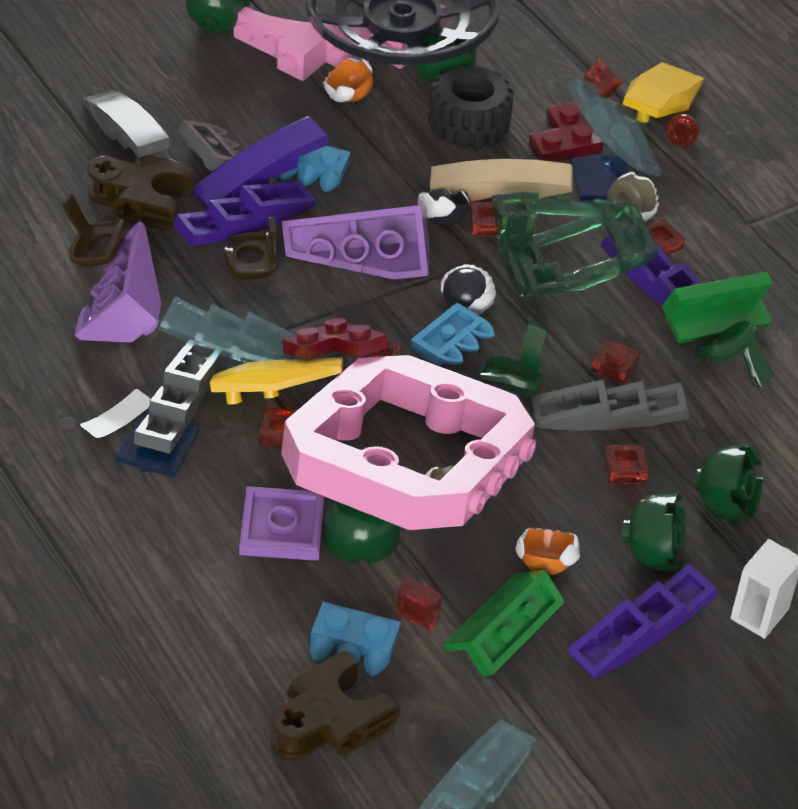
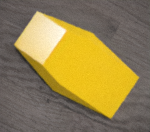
M662 62L631 81L625 94L623 105L637 110L636 120L642 123H647L650 116L659 118L686 111L690 108L703 84L704 78Z
M343 357L313 358L308 361L289 359L247 362L213 374L210 380L211 392H225L227 404L242 402L241 392L263 391L264 398H274L279 396L278 390L342 373Z

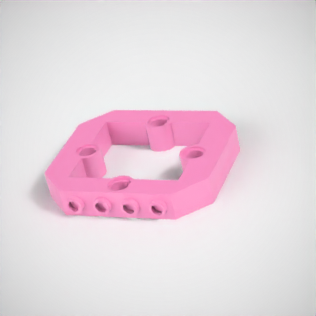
M410 355L358 358L285 421L281 455L296 485L405 529L416 530L463 526L474 513L479 514L482 511L485 502L491 496H496L499 493L502 484L508 478L512 479L515 476L518 467L524 461L528 462L531 459L536 447V440L532 439L535 423L516 395ZM380 400L425 416L426 425L435 432L452 434L462 430L482 438L481 440L471 441L466 445L464 457L440 481L399 466L398 456L387 448L368 447L361 451L335 441L337 439L353 440L359 437L364 414Z

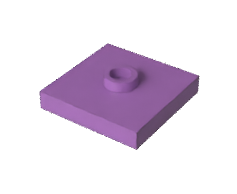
M247 486L239 555L319 561L324 496L313 491Z

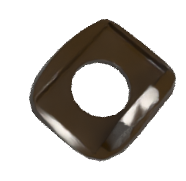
M67 195L61 204L67 217L78 231L69 249L71 262L82 267L100 266L109 263L118 253L126 237L127 222L124 219L90 225L74 195ZM111 236L109 246L106 249L98 252L89 251L90 246L97 239Z
M268 217V230L234 234L226 237L224 243L225 261L234 276L240 279H259L268 277L277 270L279 255L276 245L274 217ZM250 248L261 251L264 257L261 261L251 264L241 262L237 258V254L244 249Z

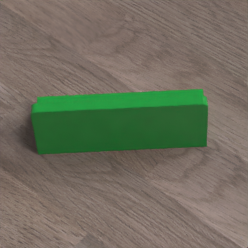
M768 272L675 288L663 304L662 309L678 343L716 337L733 324L742 321H748L757 328L767 327L772 320L762 297L773 283Z
M546 570L516 573L443 643V646L447 651L466 650L482 676H491L565 601Z

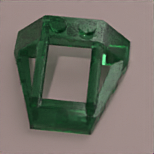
M527 191L493 195L492 202L498 250L518 297L583 290L641 267L657 257L658 248L636 203L594 199L593 204L571 202V196L558 195L557 200L539 198V193ZM537 214L587 216L533 235ZM605 225L618 253L616 257L563 275L558 262H544L539 247Z

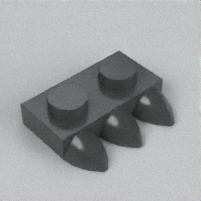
M182 120L177 130L187 142V147L196 152L204 161V166L213 172L240 153L236 151L239 144L224 138L228 132L218 126Z

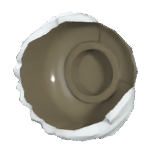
M634 172L622 175L609 189L607 198L610 209L618 218L626 223L633 225L643 224L657 212V207L659 206L657 202L658 196L656 195L657 189L654 188V184L649 178L638 177Z

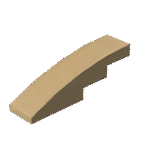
M490 159L432 166L430 190L436 191V189L445 188L453 195L458 194L459 191L467 192L470 202L503 195L506 204L510 205L573 192L572 164L526 159Z

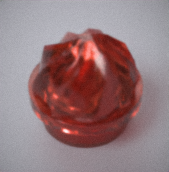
M678 114L668 122L667 136L670 142L676 146H690L699 137L700 129L698 122L691 115Z

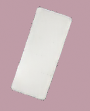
M135 389L113 408L88 422L82 423L81 426L96 438L106 436L128 424L149 407L151 399L138 389Z

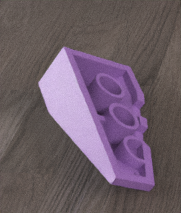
M422 205L282 221L286 257L393 280L429 276L430 240L426 207Z
M139 221L126 232V237L114 259L103 265L102 270L105 272V275L99 283L93 286L90 292L95 299L91 307L87 305L82 308L78 317L75 336L79 340L132 343L142 334L145 336L149 335L160 322L161 299L146 228L142 222Z

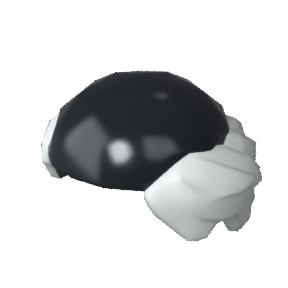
M440 188L436 189V191L422 192L418 197V205L426 207L427 218L437 225L452 226L458 224L469 213V200L463 191L453 195L447 189Z
M469 264L458 266L447 272L441 280V293H443L445 300L452 306L458 302L475 314L480 315L494 303L496 296L495 284L493 283L492 276H489L488 272L483 271L482 268Z

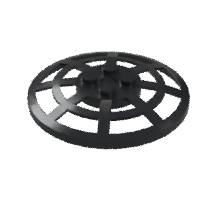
M306 0L307 16L313 28L330 44L359 58L396 65H421L446 61L475 49L494 31L500 12V0H451L455 5L441 8L438 0H337L335 15L316 12L317 0ZM352 1L364 8V17H345V9L348 3ZM488 4L490 14L486 27L479 33L466 32L470 23V11ZM460 15V22L456 30L440 27L441 19ZM324 24L339 26L346 37L358 45L338 37L327 29ZM350 27H367L374 36L364 40L355 34ZM430 36L445 39L437 44L423 48L419 42ZM386 41L404 43L408 49H393L380 45ZM455 41H464L457 46L442 50V48Z

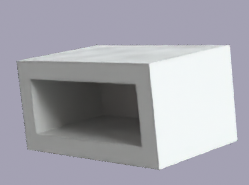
M768 539L743 568L730 619L765 639L789 610L798 580V555L790 549Z

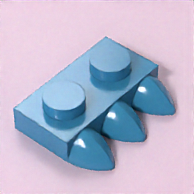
M325 146L298 157V168L276 177L282 182L298 173L297 179L304 187L320 178L321 189L323 192H328L335 189L341 183L350 164L351 152Z
M457 302L411 339L410 350L439 367L443 363L459 365L463 363L460 351H478L479 345L476 338L491 339L494 338L495 334L489 322Z
M323 602L311 631V657L314 662L318 663L328 658L335 649H337L336 654L347 650L358 661L361 656H364L363 663L366 673L369 677L376 676L389 664L400 634L401 622Z

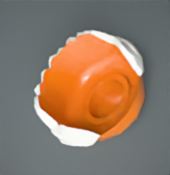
M353 58L343 60L342 64H338L333 71L329 72V76L323 82L329 97L336 102H356L368 95L373 86L371 65L364 59L360 61Z
M528 528L522 536H519L515 547L518 557L523 559V563L531 571L546 570L548 575L562 573L580 558V545L577 536L568 532L563 533L559 530L552 532L549 529Z

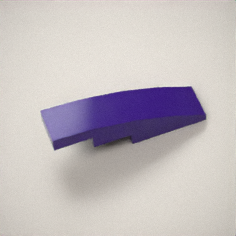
M308 116L279 129L228 160L193 188V194L206 209L210 200L239 197L242 186L268 184L269 179L298 168V157L327 146L328 135Z
M300 181L242 186L239 197L210 200L205 212L177 214L173 226L190 247L225 241L229 235L256 232L267 228L268 217H274L275 224L285 221L314 207L316 199Z
M630 224L606 237L600 245L621 270L661 306H663L675 288L702 284L684 262L675 265L657 243L648 247Z
M689 563L664 585L657 581L633 603L628 599L623 601L566 649L567 654L595 680L625 664L688 621L718 596L717 588Z

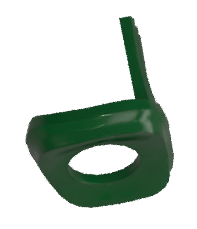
M748 321L737 322L713 339L696 346L695 358L715 362L726 361L741 351L751 378L755 379L758 387L763 386L773 377L757 340L759 331L756 326L751 325Z
M529 322L527 333L523 334L521 360L503 355L492 356L480 369L478 378L482 380V383L521 395L533 396L536 394L545 379L544 375L539 371V362L547 329Z

